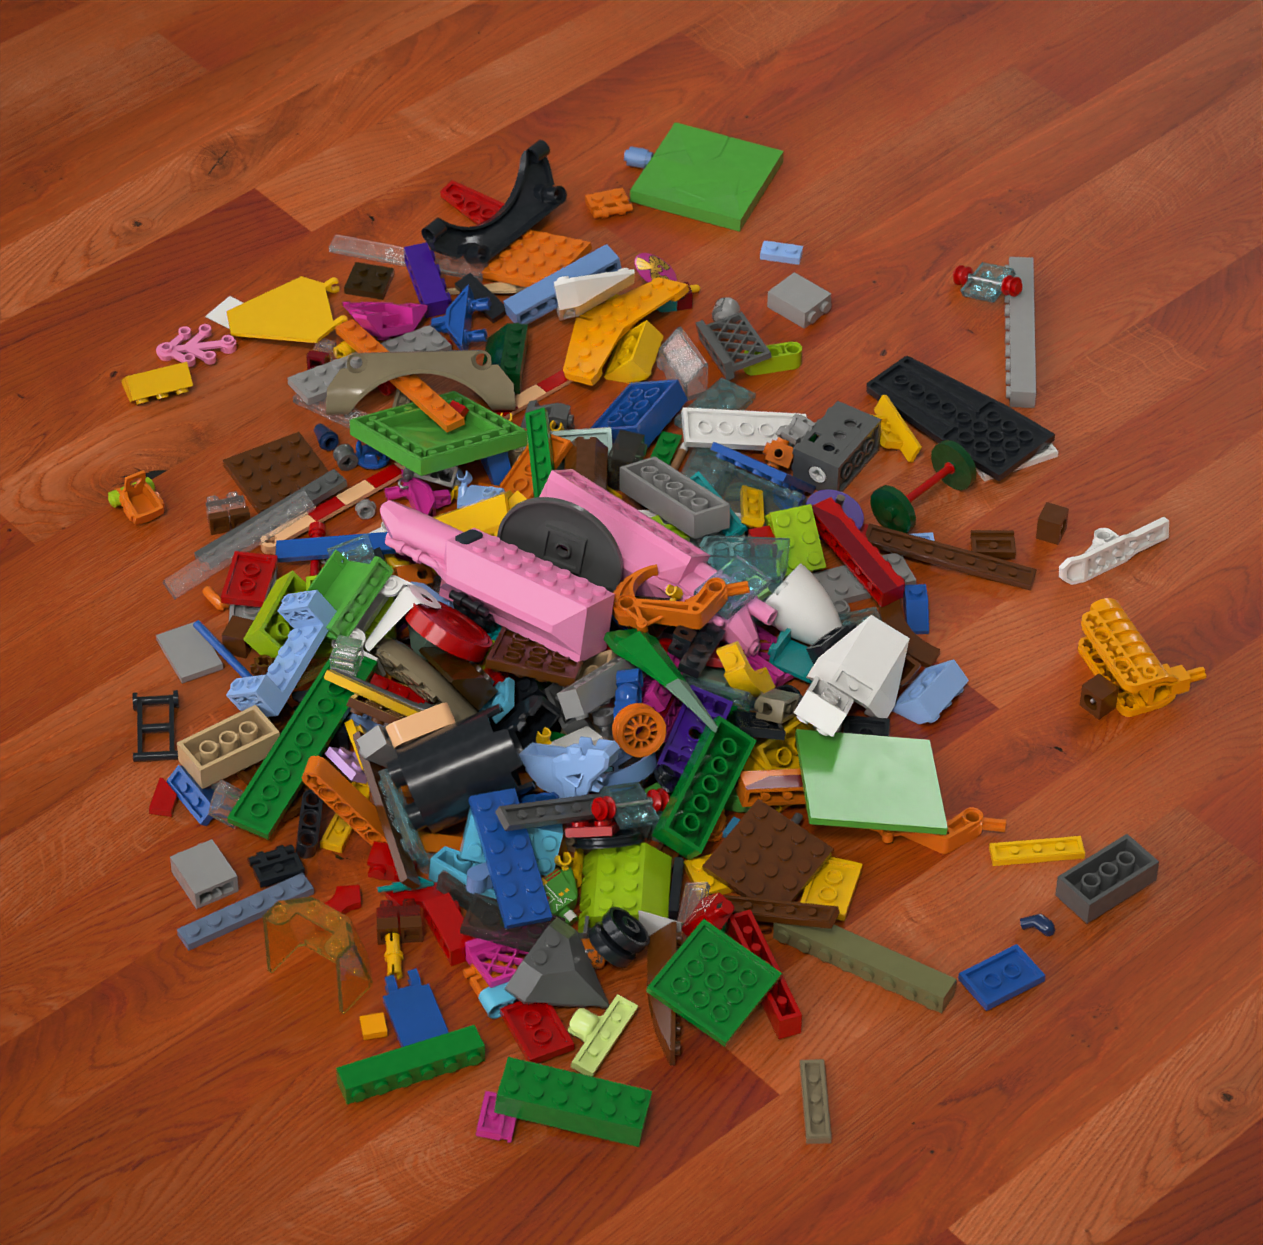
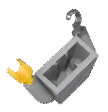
M458 466L420 476L405 467L402 474L404 478L399 479L398 487L403 490L408 489V486H402L401 482H408L413 477L452 487L453 490L450 493L452 502L453 498L457 499L458 487L461 486L456 473L459 470L462 473L463 471Z

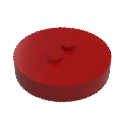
M424 597L428 601L433 602L430 598ZM439 602L441 608L413 603V608L404 615L408 624L422 637L459 658L480 662L484 659L492 645L490 636L477 623L442 602Z

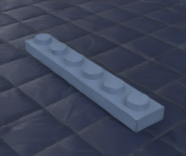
M300 873L178 928L177 934L188 951L313 895L314 887L305 875Z

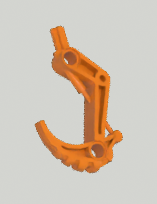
M657 564L637 570L618 584L613 592L615 596L612 615L619 625L631 626L636 628L637 632L647 633L648 626L653 623L676 627L681 625L690 629H700L726 604L729 596L750 593L748 581L725 584V581L721 578H711L705 583L698 594L686 599L685 602L637 599L635 594L638 587L645 580L658 575Z
M969 807L953 819L946 820L948 826L946 835L870 830L877 831L885 843L893 842V838L896 836H903L934 851L947 854L982 834V830L1005 832L1006 819L984 818L981 810Z

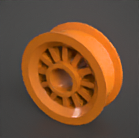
M634 703L624 707L616 715L612 725V735L619 747L627 754L634 757H645L656 752L663 744L666 736V724L663 717L651 706L643 703ZM643 726L642 731L636 734V730Z

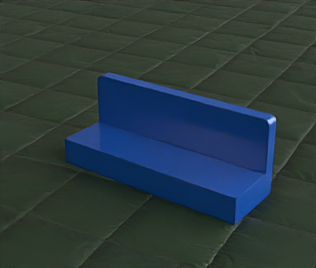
M178 765L166 781L200 825L207 826L217 812L227 815L231 812L211 786L201 789L182 765Z

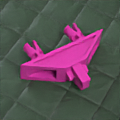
M413 477L408 482H402V486H408L406 490L398 486L385 488L387 501L406 497L412 509H416L431 517L436 516V509L451 504L449 490L432 491L429 484L417 477Z

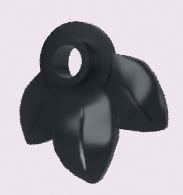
M661 764L654 769V777L660 786L672 795L680 778L676 776L670 767Z

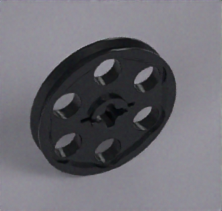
M621 829L613 836L574 837L575 843L572 844V847L601 849L636 845L642 843V840L639 839V835L642 832L640 830Z

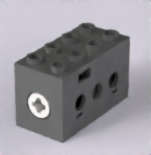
M837 401L832 407L827 409L821 419L817 420L812 430L806 432L803 440L794 446L792 451L794 455V462L792 464L793 476L816 486L815 490L817 491L830 489L843 492L879 451L881 419Z

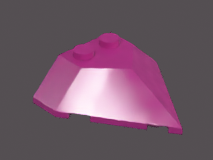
M342 301L343 307L370 335L377 336L378 340L390 339L389 336L399 337L414 331L427 311V305L416 303L398 305L391 302L350 303V301Z

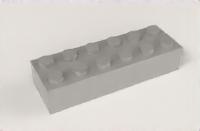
M654 456L620 467V491L659 515L691 538L699 539L705 535L718 533L723 529L730 528L729 503Z

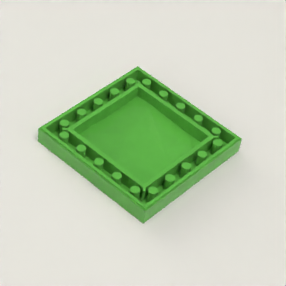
M675 122L631 188L630 202L741 231L781 167L784 151Z
M456 391L440 394L439 396L448 404L454 400L466 406L469 412L464 417L465 425L448 433L413 402L350 420V435L420 476L527 446V431Z

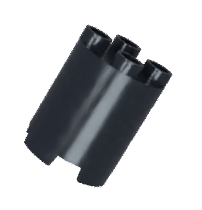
M500 703L396 749L398 758L386 762L395 786L399 788L408 785L414 802L405 805V809L415 831L428 827L435 834L467 820L470 810L468 801L470 796L515 788L517 797L537 789L535 781L521 784L517 770L524 766L519 756L523 748L514 728L499 731L493 719L494 716L504 711Z

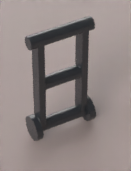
M173 690V695L138 697V693L133 692V710H137V753H133V762L178 759V751L175 750L174 708H179L178 690ZM169 704V723L143 724V705ZM169 732L170 751L143 752V733Z

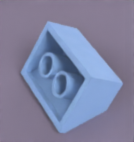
M954 659L927 667L899 696L892 711L917 724L933 723L939 719V713L952 704L951 700L963 692V687L969 680Z

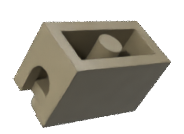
M772 689L760 695L756 699L754 706L755 711H758L756 718L780 724L796 716L794 711L798 706L799 694Z

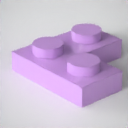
M334 747L328 748L325 755L351 781L367 783L365 773L361 769L355 750L351 752L343 747L339 749Z

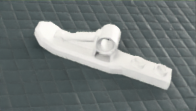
M1162 517L1129 534L1121 536L1108 528L1095 530L1092 545L1084 554L1067 558L1059 566V577L1071 585L1083 583L1127 562L1136 553L1169 538V520Z

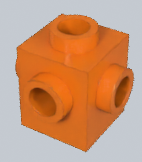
M778 437L777 441L772 439L771 443H766L762 454L766 455L767 465L777 469L780 466L789 468L794 456L792 454L793 447L788 446L789 441ZM776 449L782 451L781 457L775 456L774 452Z

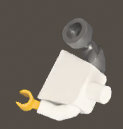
M601 708L593 712L594 724L601 729L599 734L590 727L585 726L551 742V731L545 727L542 734L539 731L537 732L536 742L565 748L574 743L579 744L581 736L592 738L593 745H596L599 739L614 741L611 730L614 721L613 708Z

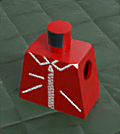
M719 892L702 898L682 926L681 931L689 937L703 919L721 930L735 910V907L731 901L727 900Z

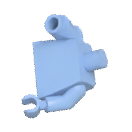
M460 470L456 473L457 479L461 482V486L458 487L457 509L505 492L504 488L470 485L467 487L472 482V475L467 470L465 476Z

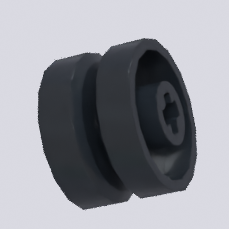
M620 907L610 908L603 915L602 921L597 922L588 934L595 950L605 960L619 968L629 966L636 958V953L642 952L650 943V937L644 926L635 917L631 916L628 911Z

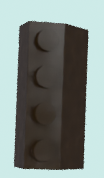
M437 646L421 647L418 650L478 711L498 692L492 686L495 681L475 662L454 656Z

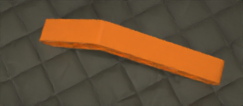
M311 756L302 775V781L371 846L374 841L387 843L376 807L326 759L320 756ZM402 829L407 846L419 848L421 864L430 865V858L444 846L460 851L463 837Z

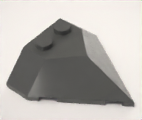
M558 917L546 928L504 989L525 1004L538 1002L556 1006H600L603 1009H608L610 1006L577 930Z

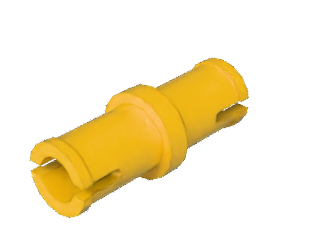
M389 933L385 936L386 952L384 954V959L387 962V976L394 975L395 977V973H397V979L399 980L403 976L401 967L403 952L400 950V935L392 933L393 940H391Z

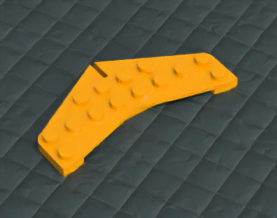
M657 277L651 282L590 309L580 315V318L576 317L563 367L565 378L593 386L603 374L602 367L616 343L640 319L668 301L676 302L689 292L688 284Z

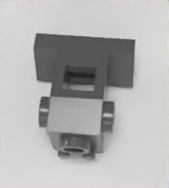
M537 400L529 401L525 413L545 407L548 411L549 427L551 421L554 420L556 422L554 429H558L560 423L563 424L564 430H573L575 428V425H573L574 415L571 414L570 405L554 403L540 406ZM524 415V418H523V421H522V424H521L520 427L527 429V428H526V418H525V415Z

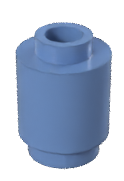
M630 146L629 150H625L624 161H627V166L644 169L654 153L649 152V149Z

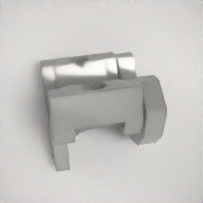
M795 414L791 423L786 428L784 426L779 427L776 435L796 445L803 440L807 431L812 430L815 422L801 414Z

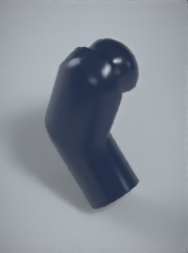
M1043 914L1020 918L1023 930L1035 927L1045 936H1052L1055 933L1054 923Z

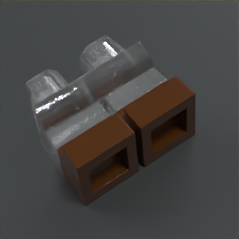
M234 491L229 492L225 499L219 500L215 495L207 497V502H205L206 515L211 535L229 532L230 526L231 529H234L250 519V511L245 504L243 495L239 496L238 492Z

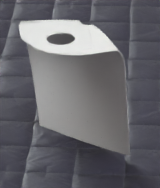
M410 584L404 585L395 601L366 640V649L370 652L384 635L413 608V603L441 608L439 602L422 587ZM421 594L427 596V597L430 598L433 602L428 601V600L425 599Z

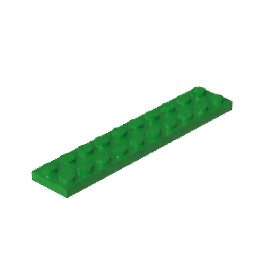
M337 645L228 815V823L269 840L304 784L302 775L308 759L311 756H322L350 712L351 708L346 705L349 698L355 693L325 680L324 675L326 671L336 668L368 682L378 667V661ZM336 653L355 657L358 655L357 662L355 664V661L336 657Z

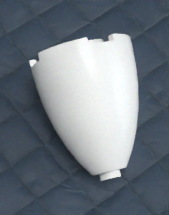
M799 564L764 601L778 611L777 617L772 623L774 627L784 632L787 628L791 629L792 638L809 645L814 644L833 629L842 626L830 596L817 578L802 564Z

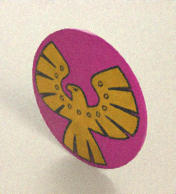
M641 253L636 256L634 260L635 268L647 283L657 277L677 281L675 272L663 259L649 253Z

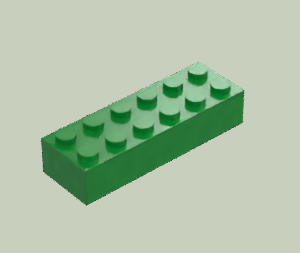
M721 716L713 719L718 726L716 732H713L706 725L651 835L688 860L702 853L757 741Z
M508 1057L496 1095L494 1113L639 1147L650 1107L652 1091Z

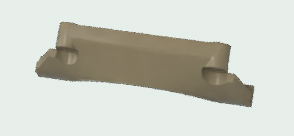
M485 350L352 353L347 358V368H341L327 387L326 415H349L355 405L368 392L388 380L409 374H434L454 379L471 388L484 399L493 411L515 410L514 384L499 365H491V356ZM483 353L487 356L486 364L478 365L476 363V356ZM355 356L362 359V365L359 368H353L350 365V360Z

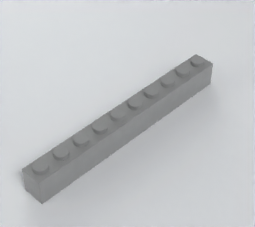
M1009 257L1008 265L1004 266V277L1007 275L1019 277L1023 288L1016 297L1004 296V303H1008L1005 304V316L1008 317L1005 318V330H1008L1005 331V343H1009V345L1005 346V357H1009L1006 358L1005 371H1009L1006 372L1005 384L1009 385L1006 386V398H1009L1010 407L1035 408L1036 360L1033 258Z

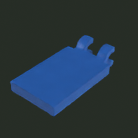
M417 968L407 971L409 986L400 989L397 987L394 975L384 977L387 985L385 986L387 995L383 996V1003L401 1047L449 1033L430 985L421 984Z

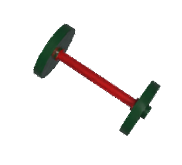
M944 440L938 443L931 451V461L936 471L933 476L906 496L895 487L889 485L881 486L872 493L870 505L877 521L885 528L909 533L916 525V515L911 505L912 501L940 480L957 490L967 489L975 482L977 471L970 454L954 441Z

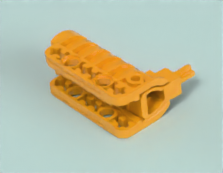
M1104 598L1092 603L1090 611L1082 615L1081 626L1086 636L1079 640L1078 652L1094 676L1100 673L1124 691L1123 693H1118L1116 705L1117 710L1123 716L1133 717L1162 708L1172 702L1176 694L1188 692L1190 683L1207 677L1204 667L1186 671L1182 664L1171 668L1167 663L1162 665L1119 602L1113 598ZM1099 658L1102 659L1104 662L1096 663L1093 661V659Z

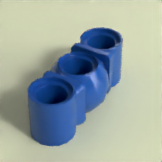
M641 668L617 670V689L615 690V706L613 709L614 719L624 707L634 703H642L643 674Z

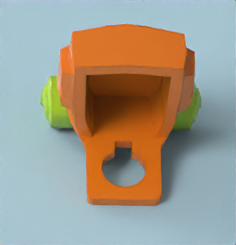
M144 470L125 477L124 487H118L108 492L109 503L114 508L123 506V511L127 518L135 525L149 522L164 514V502L160 494L155 492V485L149 477H146ZM135 478H140L136 482L130 483Z

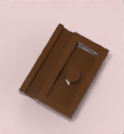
M971 530V551L995 558L1015 559L1014 530Z

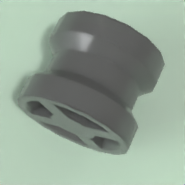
M342 444L335 448L333 457L341 470L348 471L356 467L358 457L351 445Z

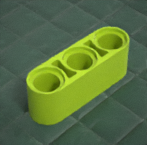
M798 342L766 345L771 352L772 358L745 367L743 370L748 375H761L797 369L802 364V346ZM755 352L754 355H759L764 352Z

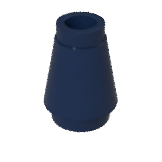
M317 424L314 427V433L319 446L327 451L335 449L339 442L338 435L324 424Z

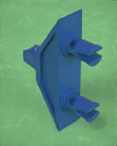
M468 284L446 309V315L431 319V327H434L438 332L448 333L459 350H468L471 342H487L486 337H488L485 328L470 330L474 311L491 310V300L489 297L474 300V295Z

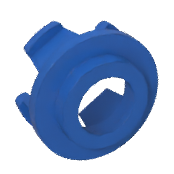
M357 441L356 455L358 457V464L361 467L379 469L388 464L390 461L388 456L367 444L362 446L361 441Z

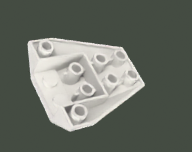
M622 268L616 272H605L569 278V276L558 278L554 282V290L558 302L556 311L559 320L580 316L634 284V269Z
M870 615L822 654L806 678L813 681L815 676L826 681L866 708L864 713L870 717L888 718L896 703L910 638Z

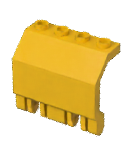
M511 490L502 492L498 495L442 513L433 518L462 532L476 528L497 537L500 523L509 511L508 499L513 493Z

